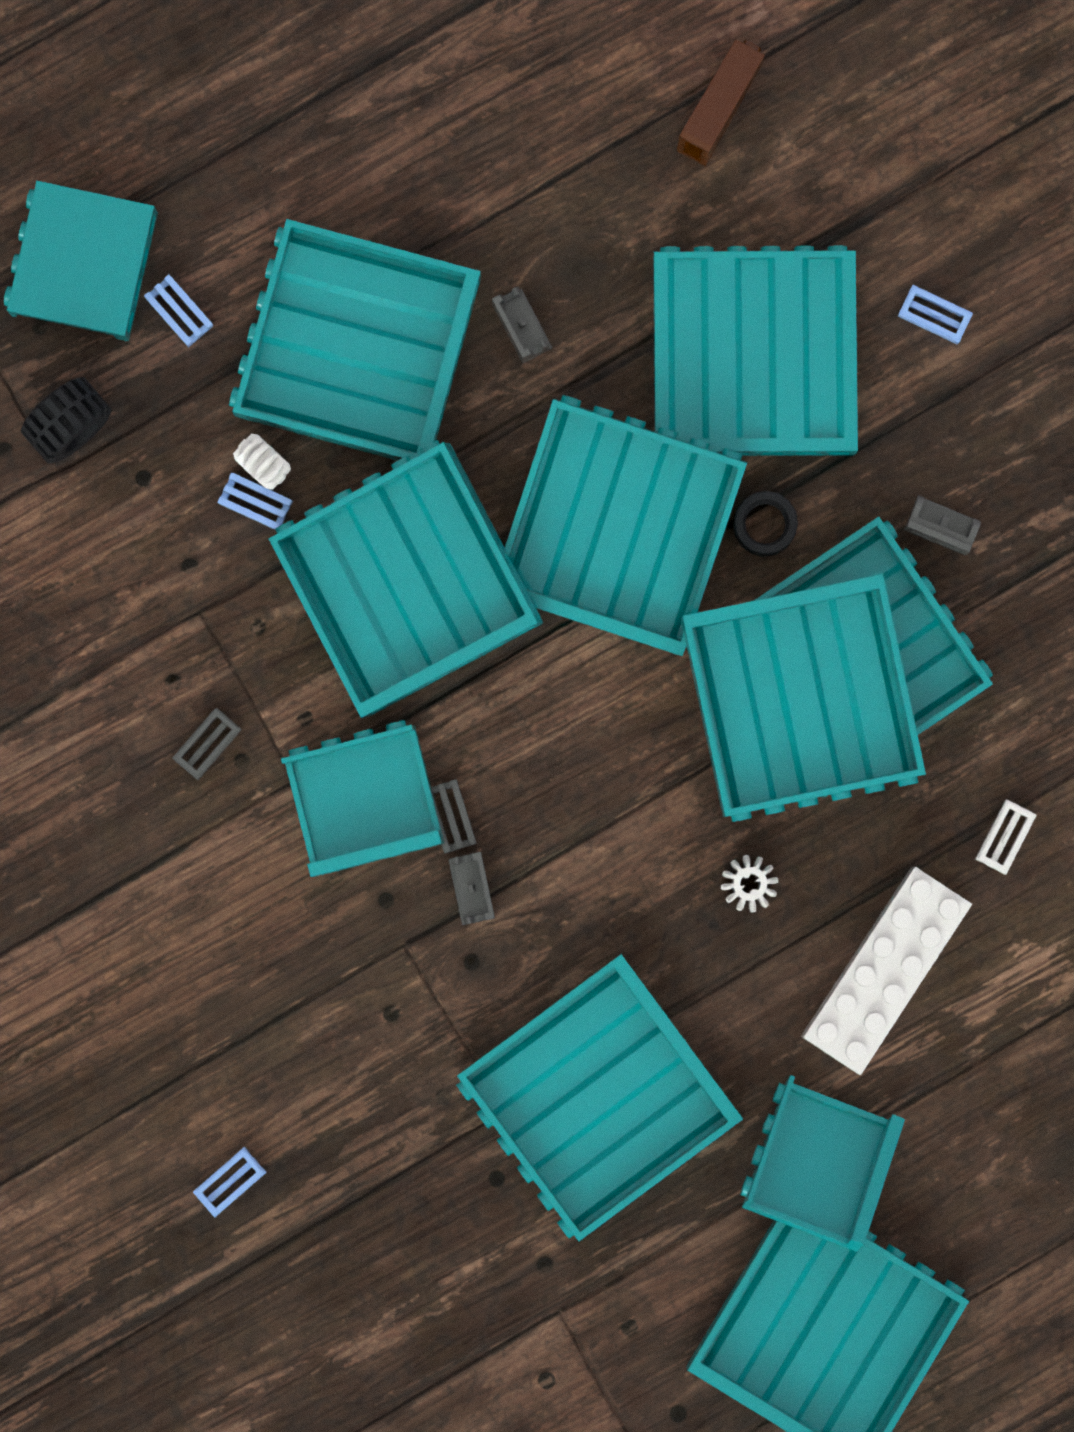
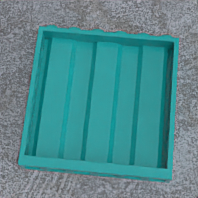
M286 219L284 228L278 227L274 240V246L278 247L275 260L269 259L266 268L265 278L269 279L266 292L260 291L257 300L256 310L260 311L257 324L252 323L248 332L247 342L251 343L248 356L243 355L240 361L238 374L242 375L239 388L234 387L231 393L229 406L234 407L233 414L238 418L397 461L407 456L411 460L422 454L420 450L422 447L437 440L479 288L481 271Z
M834 245L827 247V251H814L813 246H796L794 251H781L779 246H763L760 248V251H747L745 246L727 247V251H714V248L710 246L694 247V252H680V247L666 246L661 247L660 252H654V431L657 432L660 426L678 432L677 439L689 443L691 437L711 443L709 450L722 453L723 448L742 453V456L856 455L858 452L856 251H847V246Z
M562 395L561 400L553 399L505 545V549L536 608L683 656L686 641L681 617L698 612L747 465L746 461L741 460L743 454L727 448H723L722 453L709 450L711 443L691 437L689 443L677 439L678 432L660 426L657 432L644 428L645 421L627 416L625 421L612 418L614 411L595 405L593 411L580 407L582 401L573 397Z
M436 440L420 449L422 454L411 460L407 456L391 465L392 471L383 476L378 472L362 481L363 487L354 492L349 488L333 497L334 503L325 508L320 504L304 513L305 519L296 524L291 520L275 529L277 534L269 538L361 718L372 716L544 623L450 443L443 442L440 444Z
M877 517L754 601L883 574L917 735H919L993 685L989 679L993 674L988 665L982 659L977 661L970 651L974 646L968 636L963 631L961 633L957 632L952 624L955 618L945 604L941 606L938 604L933 596L936 590L926 576L921 578L916 572L914 566L917 565V562L907 548L901 550L895 541L898 535L888 520L882 522L880 517Z
M883 574L681 617L723 817L731 816L732 822L752 818L751 811L764 809L765 815L785 811L784 804L798 802L799 808L819 804L818 797L831 795L832 801L852 797L851 790L864 788L865 794L885 790L884 783L897 781L898 786L901 787L919 783L917 776L926 775Z
M622 954L618 955L457 1075L461 1082L456 1084L462 1095L467 1101L472 1098L481 1108L476 1112L488 1129L491 1126L495 1127L501 1135L497 1139L501 1148L508 1156L512 1153L515 1154L521 1163L517 1166L520 1174L528 1184L534 1180L541 1190L537 1196L548 1211L553 1208L562 1218L557 1222L559 1227L568 1238L575 1236L578 1242L743 1120Z
M773 1220L686 1368L690 1373L787 1432H892L962 1315L969 1300L962 1296L965 1290L948 1279L945 1284H942L934 1279L933 1276L936 1272L919 1261L915 1267L904 1261L907 1254L893 1245L888 1244L885 1249L874 1241L877 1236L868 1231L864 1245L856 1252Z

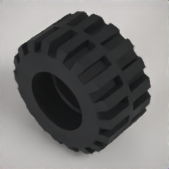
M76 378L58 387L31 411L22 425L21 434L48 464L55 463L72 455L94 437L107 422L112 408L86 378Z

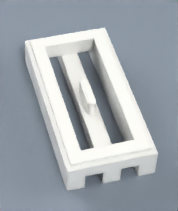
M1006 799L975 860L1006 875L1037 815ZM1009 809H1011L1014 813L991 858H988L986 854ZM1023 815L1026 819L1001 865L997 861L1020 816Z

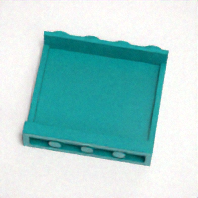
M36 180L35 189H30L27 195L26 208L30 209L27 222L23 221L20 226L19 241H22L20 254H15L13 257L11 273L15 274L13 285L6 288L4 306H8L7 311L13 317H17L18 314L113 335L116 339L129 341L158 215L155 206Z
M405 720L385 725L387 729L385 732L374 734L373 729L354 733V740L341 743L340 737L320 742L322 746L320 749L309 751L308 746L289 750V757L281 758L282 764L286 765L310 861L307 864L310 877L329 874L445 843L414 725L406 726Z
M790 1075L785 1084H778L772 1102L776 1103L777 1107L774 1115L768 1114L761 1133L767 1136L763 1146L757 1145L753 1154L751 1164L756 1167L753 1176H746L740 1192V1195L745 1197L742 1208L858 1252L865 1243L905 1119L894 1114L889 1119H885L794 1084L795 1076Z

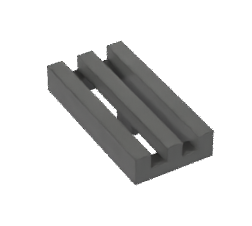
M215 708L172 759L199 781L242 729L218 708ZM219 718L222 722L186 762L183 757L212 723ZM227 727L232 729L197 770L194 769L193 766Z
M457 779L431 787L432 795L440 793L455 841L454 844L449 845L434 798L445 842L441 844L444 854L477 844ZM451 788L453 789L468 837L464 841L461 840L446 790Z

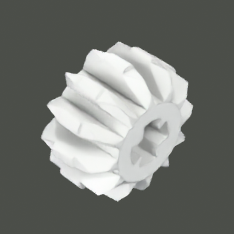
M251 434L246 439H243L233 453L234 459L267 489H274L278 484H281L291 470L290 464L257 434Z
M744 855L742 859L744 868H741L736 860H732L730 864L736 873L723 871L722 876L732 879V884H722L721 890L733 889L734 893L725 899L727 903L732 902L737 897L740 898L736 910L742 911L745 902L749 901V910L752 913L756 912V899L764 908L769 906L768 901L763 897L764 893L771 897H776L777 892L767 888V884L778 883V878L772 877L767 879L765 876L774 869L772 865L766 866L762 871L759 869L763 861L762 857H757L753 867H750V858L748 855ZM750 875H753L757 878L754 882H758L757 890L751 889L749 893H746L742 890L745 886L740 885L741 879L749 878Z

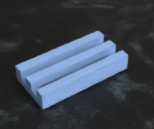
M169 274L164 278V281L154 286L151 292L144 295L145 299L188 348L214 326ZM170 286L204 325L198 328L165 289ZM158 295L162 296L191 329L193 334L190 337L186 335L155 298Z
M912 285L898 317L958 345L973 313ZM914 296L962 317V322L960 323L913 301ZM910 307L926 316H929L943 324H946L956 329L957 332L953 333L939 325H936L920 316H917L909 312L908 309Z
M231 472L228 483L225 485L217 503L275 530L283 524L293 501ZM235 483L283 504L282 509H278L235 489ZM230 494L278 516L276 522L229 501Z
M243 1147L196 1188L193 1193L215 1218L267 1171L260 1166L248 1149ZM244 1157L247 1163L206 1197L203 1192ZM250 1168L256 1171L252 1177L217 1207L212 1204L218 1196Z

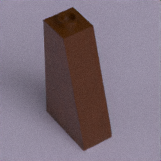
M735 39L679 136L677 152L705 167L707 166L763 64L765 55L760 53L761 48L747 40H744L742 43Z

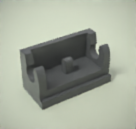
M515 287L512 289V292L505 296L498 295L492 298V306L522 363L552 349L522 289Z
M918 495L904 531L966 556L971 550L981 522Z
M477 852L448 859L462 925L495 919L482 853Z

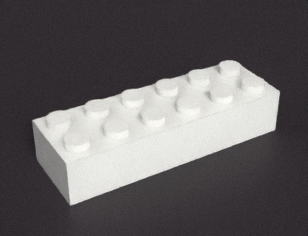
M911 867L801 1037L855 1073L861 1075L972 904L917 867Z

